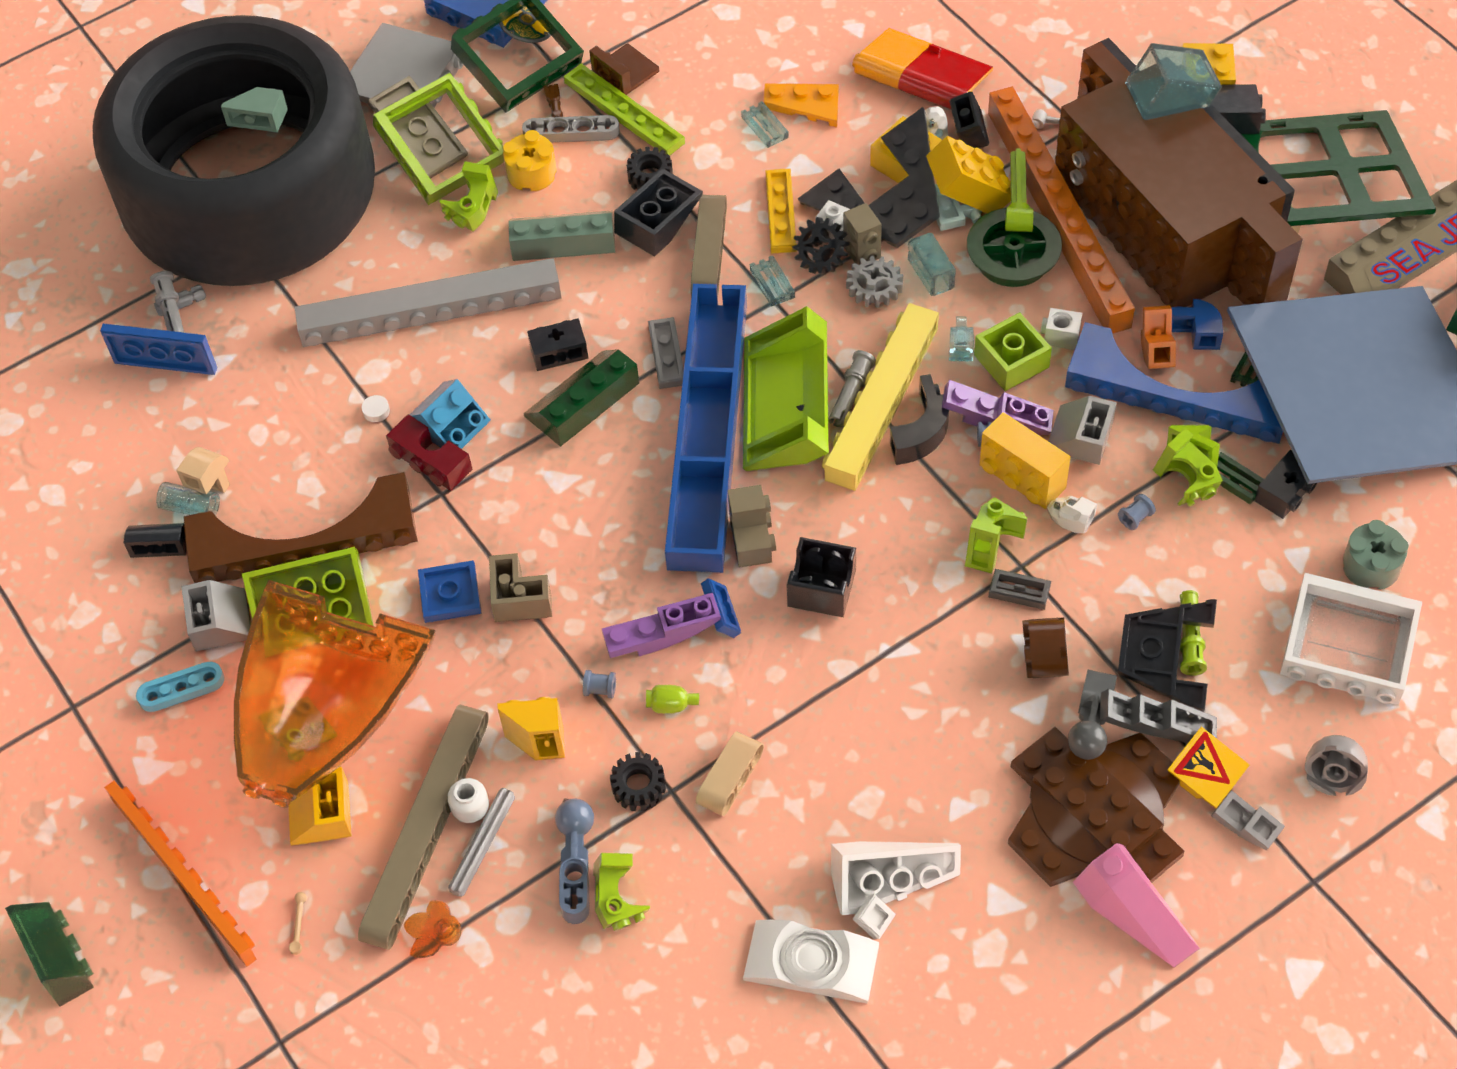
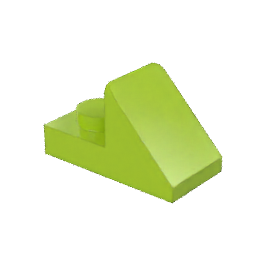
M1171 425L1168 427L1167 445L1186 428L1194 435L1190 442L1218 467L1220 444L1211 440V426Z

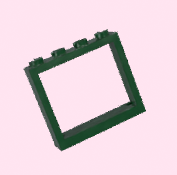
M508 0L504 4L499 3L485 16L475 18L471 25L455 31L451 40V50L505 113L542 90L543 86L551 84L580 65L584 50L540 0ZM527 7L565 53L507 90L471 49L468 43L519 10Z

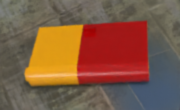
M891 28L885 30L863 49L860 54L857 53L852 62V67H854L856 74L950 110V99L969 91L972 92L993 71V66Z

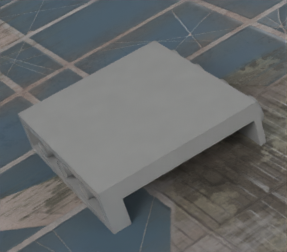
M382 23L350 73L356 83L360 101L368 103L369 99L409 75L419 89L448 73H451L454 77L458 69L463 67V63L451 50V41ZM443 95L430 102L434 108L442 100Z

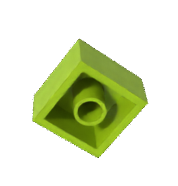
M1020 312L975 336L974 356L1004 391L1015 387L1050 367L1052 347Z

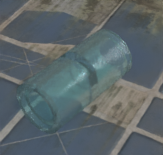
M163 482L158 489L156 503L159 509L186 515L212 511L216 516L219 510L220 497L215 492L209 491L206 495L183 485Z

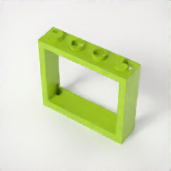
M451 73L373 114V127L428 205L467 183L461 171L435 186L392 125L393 122L447 93L490 154V156L477 163L489 165L490 170L504 163L503 141L494 136L488 120L482 119L474 100L468 99L464 93L462 83H458Z

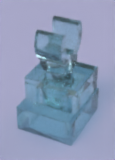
M956 316V326L950 327L949 361H973V327H967L966 316Z

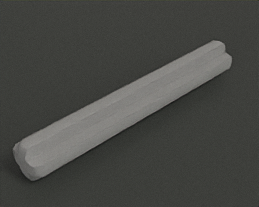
M501 788L498 791L448 886L452 894L459 897L465 895L515 799L514 793L511 790Z

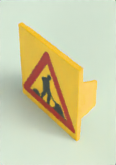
M1201 726L1167 771L1179 779L1180 786L1196 799L1203 798L1217 809L1250 764Z

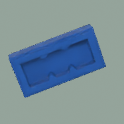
M709 578L703 581L701 586L704 595L713 593L721 616V620L714 624L716 631L735 638L741 634V629L726 586Z

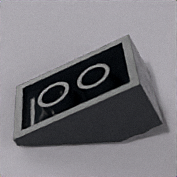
M662 168L614 211V233L655 257L672 241L702 197L703 191Z

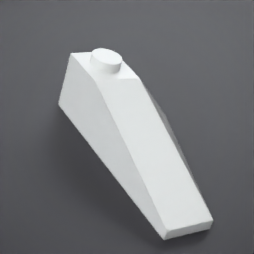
M866 841L831 844V876L840 914H856L868 895L875 894L886 904L896 899L898 901L905 899L907 894L921 888L928 889L959 876L961 845L959 843Z

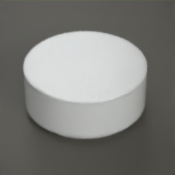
M373 395L366 398L362 403L363 415L370 422H381L390 413L388 401L383 396Z

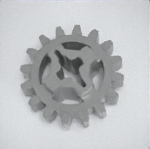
M870 256V261L866 262L865 259L861 258L860 265L853 263L852 270L847 271L846 289H849L850 297L856 296L857 304L865 301V307L874 303L875 307L879 308L880 303L883 302L888 306L890 298L897 300L898 293H902L903 274H900L899 266L894 267L893 260L886 263L883 256H881L879 261L875 260L874 256Z

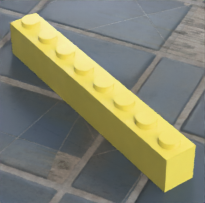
M909 303L905 312L899 313L895 331L889 332L884 352L880 351L878 353L874 371H869L867 374L863 392L859 391L857 393L853 411H848L842 432H837L833 441L834 448L823 459L822 468L825 469V481L856 491L938 330L939 312Z

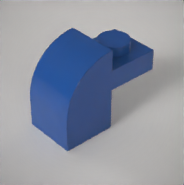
M1193 299L1192 307H1171L1172 332L1191 333L1193 350H1220L1224 334L1223 321L1220 312L1215 306L1203 300Z

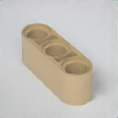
M738 731L733 733L702 783L696 796V804L721 816H725L761 758L764 744Z

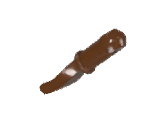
M558 84L543 86L546 100L551 108V116L563 117Z

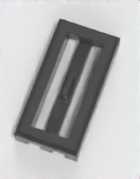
M995 569L988 598L1045 610L1051 581ZM998 580L1007 581V582L1016 583V584H1015V585L1007 584V583H1003V582H998ZM1026 586L1043 589V591L1026 588Z

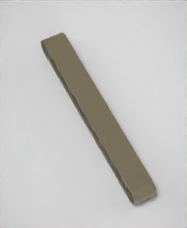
M461 704L456 707L362 919L358 931L359 941L387 950L393 946L451 810L448 804L450 787L455 782L466 778L489 721L488 712Z

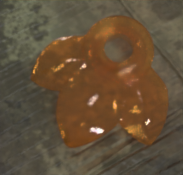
M439 900L430 901L426 913H415L404 923L406 932L415 938V942L410 950V956L414 958L433 956L441 946H451L461 936L460 922L451 915L450 907Z

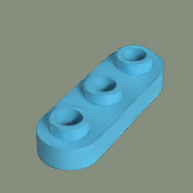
M204 662L145 682L138 688L136 698L143 710L148 712L159 711L218 690L224 683V674L217 663ZM209 678H214L213 680L206 682ZM186 687L185 690L178 692L180 688ZM153 697H158L156 700L150 701Z

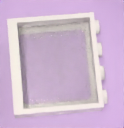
M1305 573L1298 594L1280 675L1288 676L1296 681L1312 682L1323 688L1347 691L1354 696H1366L1377 699L1382 703L1399 705L1406 687L1422 601Z

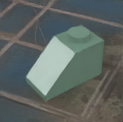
M260 87L232 98L221 106L227 126L277 133L288 110L282 90Z

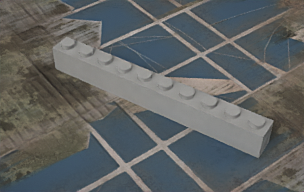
M554 258L295 306V315L302 346L307 347L539 302H548L562 297Z

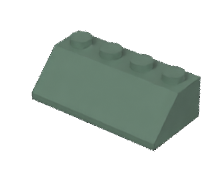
M613 210L512 218L509 220V243L513 261L615 253Z

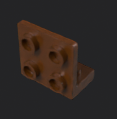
M628 43L612 54L603 51L597 45L589 50L592 71L625 95L660 71L658 65Z

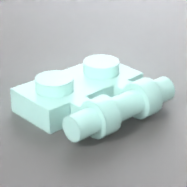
M935 184L940 218L936 221L940 231L965 226V217L972 219L973 224L982 217V211L966 204L960 205L959 201L941 194L937 184Z

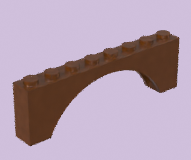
M405 472L377 477L368 496L350 515L325 530L299 538L275 540L252 537L225 525L212 511L183 516L188 566L194 583L207 580L216 582L230 579L237 580L242 578V573L355 547L358 553L368 551L376 552L383 548L405 546L409 543L418 542Z

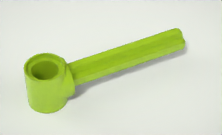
M1016 148V151H1011L1010 153L1011 204L1006 207L1005 231L1032 232L1033 208L1027 204L1026 154L1020 148Z

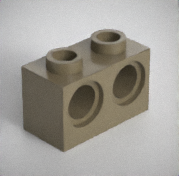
M867 203L843 212V231L848 234L843 238V241L850 243L849 246L844 248L854 263L860 265L861 258L865 259L866 262L870 261V256H874L875 260L881 258L882 224Z

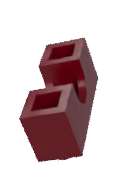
M409 414L386 435L389 445L388 450L392 456L398 460L403 459L409 463L414 471L424 473L439 487L443 486L452 491L473 470L469 453L449 440L437 450H426L432 444L429 428Z

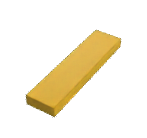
M791 168L765 170L771 254L797 252V250L792 249V246L797 244L794 239L796 231Z

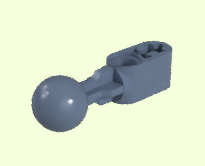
M573 798L564 801L558 807L555 814V822L559 831L565 835V847L561 850V866L559 870V903L561 913L568 923L579 924L585 921L589 915L588 850L584 847V835L593 826L594 813L587 802ZM572 872H580L582 874L581 878L575 881L567 879V876ZM572 894L577 895L578 904L576 909H571Z

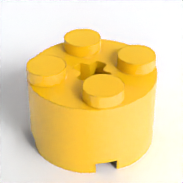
M529 130L525 134L519 135L504 144L503 157L507 178L513 187L519 190L530 188V191H539L548 187L553 182L557 170L554 148L546 137L539 135V132L535 130Z

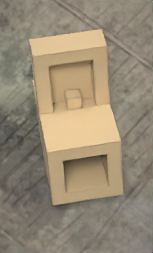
M202 447L192 449L176 470L183 486L206 495L211 488L225 493L230 486L224 470L229 459L224 455Z

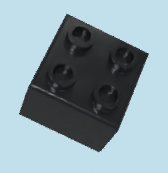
M800 537L796 550L794 571H790L787 582V607L844 618L856 572V547Z

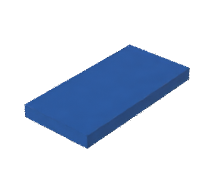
M104 323L101 327L100 332L115 364L215 375L218 367L205 335Z

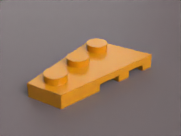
M765 83L764 109L791 116L800 114L807 116V120L816 122L819 119L829 122V126L837 127L839 84Z

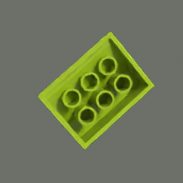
M355 547L242 573L261 658L375 630L358 550Z

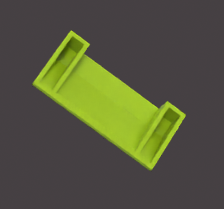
M807 306L744 338L743 469L745 471L807 464L829 454L827 321ZM805 404L803 411L796 408V406Z

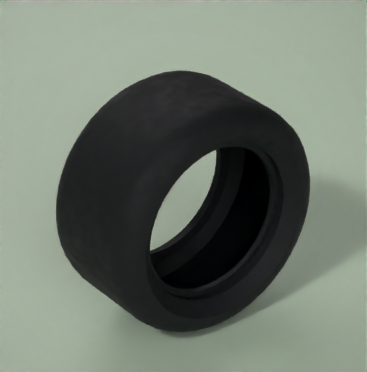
M222 16L192 22L166 32L138 49L116 70L99 98L94 113L92 127L95 156L125 231L136 247L149 260L164 270L170 271L182 278L211 285L244 286L265 283L295 274L318 262L336 249L359 223L371 199L375 176L374 154L356 83L346 63L328 43L313 33L286 21L262 16ZM256 87L282 90L288 110L281 125L303 132L296 144L282 156L256 170L225 178H193L171 171L180 156L197 142L216 132L234 127L227 126L221 108L224 102Z

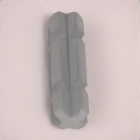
M201 285L191 287V291L186 289L178 293V310L193 304L192 301L194 300L199 302L206 298ZM155 302L154 306L158 315L163 316L161 306Z

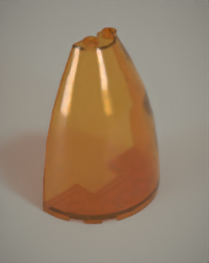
M269 580L249 629L238 667L234 697V747L237 777L244 786L243 793L254 799L263 797L271 800L279 807L287 808L292 801L326 779L344 764L383 725L417 674L433 644L436 630L381 613L375 622V627L326 612L324 596Z

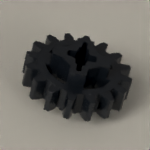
M816 217L815 223L807 220L808 227L800 226L798 229L802 234L794 236V239L798 241V245L792 246V249L799 251V254L794 257L795 260L802 261L800 267L804 269L809 268L810 273L816 274L818 271L819 274L826 275L827 269L835 272V264L841 266L844 264L840 259L841 256H848V253L844 251V247L849 246L850 243L843 241V238L848 235L847 232L839 231L842 225L839 223L833 224V220L826 218L824 221L823 218ZM827 230H829L833 234L835 239H831L829 237V232H827ZM823 242L828 244L824 245L823 247H820L819 250L814 248L818 247V245H822ZM807 253H811L813 255V260H815V262H813L809 258Z

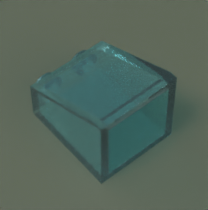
M1156 43L1149 45L1125 82L1142 118L1145 120L1207 107L1222 88L1203 50Z

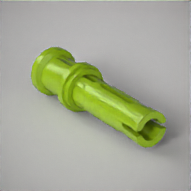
M1186 590L1179 595L1180 604L1198 603L1199 596L1194 590ZM1183 624V638L1180 642L1183 661L1180 664V670L1183 674L1189 676L1201 675L1206 672L1207 663L1203 659V651L1206 645L1200 634V626Z

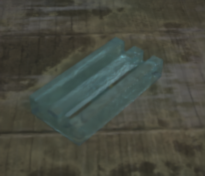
M762 101L758 103V107L754 105L749 107L750 111L748 112L746 109L741 111L742 119L767 148L789 138V131ZM752 117H756V119L762 124V127L765 129V131H768V133L773 137V139H770V137L764 132V130L758 125V123Z
M774 256L768 257L769 261L766 262L764 259L759 260L758 265H755V263L749 264L752 275L771 307L795 298V291ZM769 268H772L774 274L776 275L786 294H784V292L782 291L781 287L779 286L777 280L775 279L774 275L772 274ZM760 271H764L771 286L778 295L777 298L774 297Z

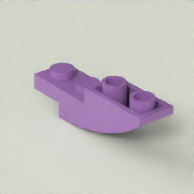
M949 380L945 385L942 408L962 414V422L977 426L978 422H982L983 425L993 422L1004 412L1038 435H1049L1051 433L1054 410L1005 392L999 398Z
M713 593L657 607L658 614L602 628L609 657L613 658L636 651L638 656H643L675 645L709 628L721 620Z

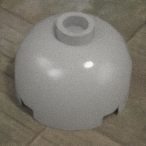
M1342 735L1325 736L1314 743L1307 754L1305 761L1307 780L1317 791L1324 794L1336 796L1335 791L1340 793L1346 792V796L1352 795L1361 790L1367 781L1368 758L1363 748L1355 740Z

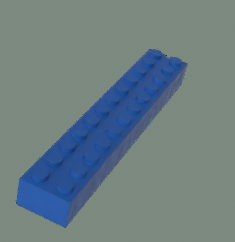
M693 284L665 545L667 571L724 572L729 516L727 490L731 489L747 312L746 285H722L723 305H718L717 284Z

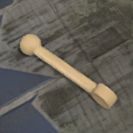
M298 892L295 895L297 909L293 942L289 945V950L293 955H298L302 951L299 940L303 904L307 900V896L303 892Z

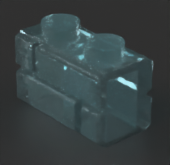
M929 232L911 239L908 242V261L930 295L936 296L955 287L956 269L951 261H949L934 235Z

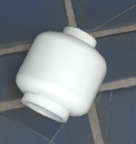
M472 778L461 779L455 782L448 792L450 810L453 816L460 822L474 823L486 815L489 808V799L484 785L478 780Z

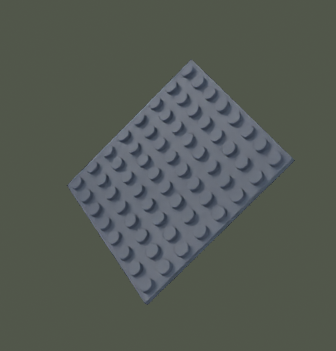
M1423 286L1228 307L1227 312L1307 484L1457 465V350Z

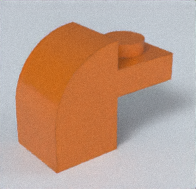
M1170 305L1143 307L1141 347L1144 362L1148 369L1176 367V341L1172 336V308Z

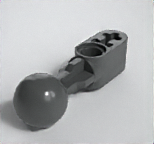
M1087 670L1078 711L1081 722L1075 724L1068 734L1070 750L1081 759L1090 760L1097 758L1106 749L1107 735L1101 726L1105 722L1100 720L1101 692L1107 689L1114 691L1117 675Z

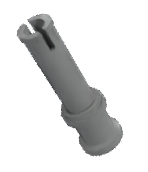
M161 271L151 275L150 283L154 285L157 295L155 302L161 306L167 331L184 332L177 306L179 294L175 292L172 282L174 279L173 273Z
M858 350L854 352L852 356L853 363L844 374L846 382L828 418L830 424L836 419L833 426L844 427L846 414L851 410L860 388L865 386V380L870 369L875 366V357L866 351Z

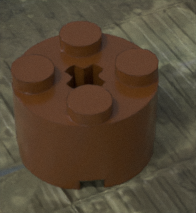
M1064 617L1023 620L1027 678L1069 676Z

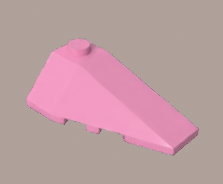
M1118 843L1113 845L1093 860L1073 881L1092 909L1171 966L1176 967L1200 949L1124 845Z

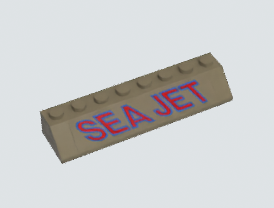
M1457 180L1430 196L1436 207L1435 214L1396 217L1330 258L1324 280L1341 295L1398 289L1456 253Z

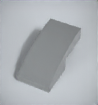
M1232 790L1211 815L1238 836L1265 850L1269 849L1285 827L1261 806L1255 810Z

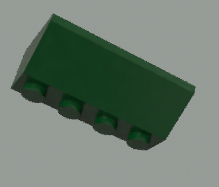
M619 349L602 351L524 413V417L561 447L639 384L637 364Z

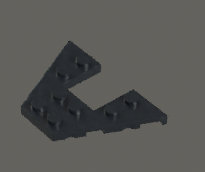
M923 107L881 137L884 144L909 176L868 205L882 224L881 239L897 248L940 218L934 175L926 157L930 152V139L927 129L926 112ZM840 169L834 171L798 198L802 205L805 204L818 211H821L828 200L848 209L865 203Z

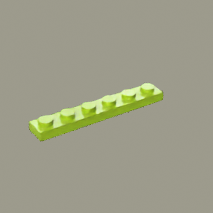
M582 63L564 76V83L606 114L616 117L620 124L652 147H657L659 152L663 149L666 155H671L685 144V137Z

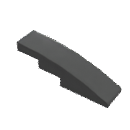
M1111 689L1101 692V721L1147 735L1189 743L1202 726L1217 738V717L1174 700L1162 703L1141 694L1131 698Z

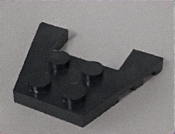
M1210 599L1197 604H1181L1180 607L1169 609L1159 608L1125 614L1118 674L1179 703L1204 712L1208 684L1176 679L1183 624L1214 628L1217 599Z

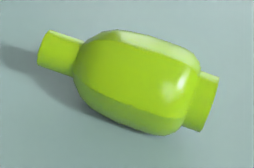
M655 685L652 690H646V708H652L656 713H677L683 711L687 705H699V693H687L680 686Z

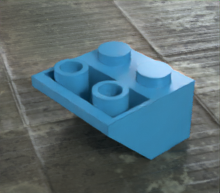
M458 379L444 381L409 414L429 428L432 443L440 448L449 440L462 449L491 421Z

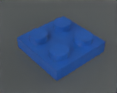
M474 560L418 569L425 623L482 614Z

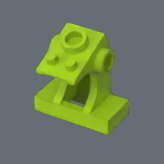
M464 161L462 172L470 190L468 195L462 197L460 201L440 199L439 202L442 207L441 211L445 214L444 218L447 221L452 219L458 227L462 229L466 227L474 232L485 220L491 200H496L498 189L489 165ZM471 203L469 207H464L466 204Z
M1186 428L1166 446L1153 471L1160 477L1167 471H1177L1183 474L1189 482V488L1184 492V497L1177 504L1180 506L1187 503L1190 507L1195 504L1194 500L1201 498L1204 501L1216 495V490L1223 480L1216 464L1190 442L1194 435Z
M995 497L982 505L977 518L973 519L970 527L965 566L992 574L996 564L1000 535H1011L1024 539L1027 523L1025 514L1016 511Z
M601 853L593 863L595 912L603 929L611 926L614 931L631 925L630 919L634 918L636 923L641 922L645 919L644 914L650 909V906L628 904L619 895V879L625 876L633 866V854ZM609 905L613 906L615 908V911H612Z

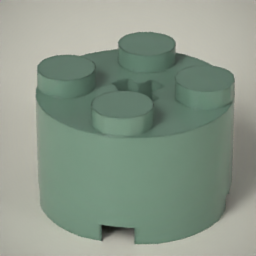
M1372 520L1368 524L1359 526L1350 535L1344 552L1343 569L1345 575L1357 586L1369 588V586L1379 587L1378 589L1390 587L1397 581L1407 557L1408 542L1397 530L1386 525L1381 520Z

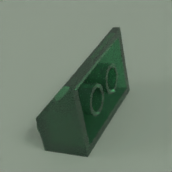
M49 902L15 904L5 908L41 983L59 1007L94 988L89 978L94 972L86 958L80 960L77 952L82 950L73 933L67 934L65 927L69 926V922L61 909L55 911Z

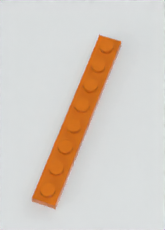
M115 780L106 785L104 788L114 804L244 965L248 967L257 960L251 950L255 947L254 942L245 931L241 934L237 932L234 927L238 923L228 910H225L223 913L217 907L220 901L210 888L207 891L202 889L200 884L203 883V880L193 867L189 870L185 868L183 863L186 862V859L176 847L171 850L166 843L170 841L159 826L154 829L150 825L153 819L143 806L137 809L133 804L136 798L129 788L125 786L121 789Z

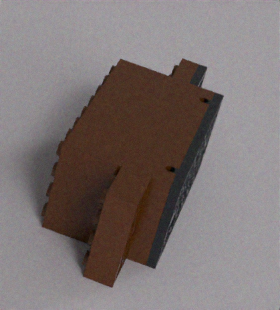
M1106 38L1083 49L1078 97L1076 100L1061 106L1055 163L1085 216L1091 219L1098 227L1100 233L1113 243L1116 251L1123 254L1129 261L1132 269L1137 270L1141 274L1146 284L1159 294L1165 305L1188 307L1192 305L1193 299L1201 300L1225 287H1228L1229 292L1236 296L1243 305L1287 301L1303 240L1287 223L1295 192L1293 187L1166 57L1139 69L1110 38Z

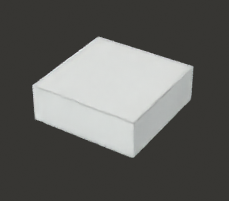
M875 894L868 895L853 917V920L873 939H880L896 914Z

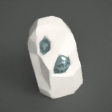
M929 107L925 110L927 129L930 133L943 140L948 136L946 113L940 107Z
M1068 496L1065 498H1055L1050 502L1047 509L1052 520L1060 527L1074 533H1085L1096 514L1097 503L1084 497Z

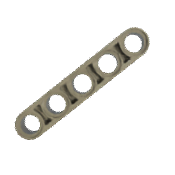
M702 195L699 200L691 274V298L693 284H717V294L719 293L727 212L726 195Z

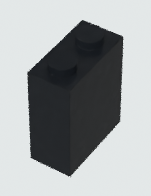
M1256 84L1195 85V88L1240 134H1260L1261 124H1265L1266 109L1262 108L1263 97L1262 94H1258Z

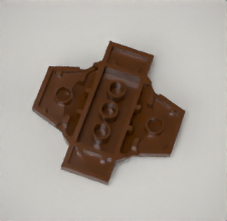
M1056 727L1052 728L1011 761L1010 767L1031 786V803L1010 835L1008 845L1052 887L1078 877L1093 860L1118 843L1124 845L1152 883L1180 860L1185 852L1163 831V809L1166 808L1180 784V780L1167 771L1173 762L1140 732L1107 744L1104 752L1097 758L1090 760L1081 759L1070 750L1068 738Z

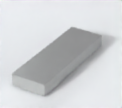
M674 317L648 321L659 389L682 386L684 368Z

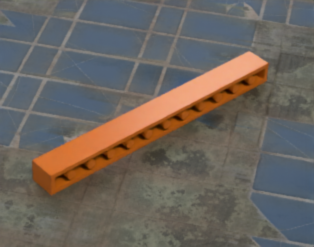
M1011 86L989 92L988 115L1009 154L1011 151H1016V148H1020L1021 151L1025 152L1026 185L1042 215L1049 219L1059 231L1062 240V252L1101 325L1111 328L1112 334L1132 328L1135 307L1014 87Z

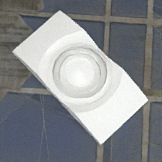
M756 920L743 981L868 1004L879 942L845 930L814 929L789 920Z

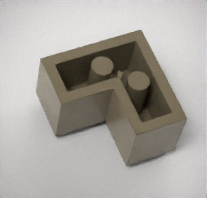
M761 485L727 490L730 525L738 567L772 563V551H776L774 534L768 533V528L772 527L769 495L763 496Z
M518 553L489 556L490 599L495 622L552 617L551 590L548 575L522 577Z

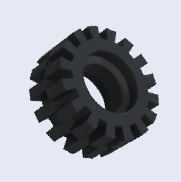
M645 147V151H642L640 148L637 150V154L633 152L631 158L627 160L628 182L634 190L636 188L637 190L640 189L662 168L673 174L670 155H666L663 149L659 152L657 147H654L653 151H650V147ZM647 168L658 169V171L653 173L641 172Z
M635 752V758H631L629 753L625 755V762L620 758L617 760L618 767L614 765L612 767V775L610 774L612 792L617 803L621 801L623 808L626 809L630 805V810L636 811V807L640 806L641 811H646L647 804L653 808L656 806L655 800L660 802L663 798L662 793L665 794L664 770L655 757L651 760L650 754L645 753L644 758H641V753ZM635 774H644L650 779L648 786L640 790L630 789L626 783L628 778Z

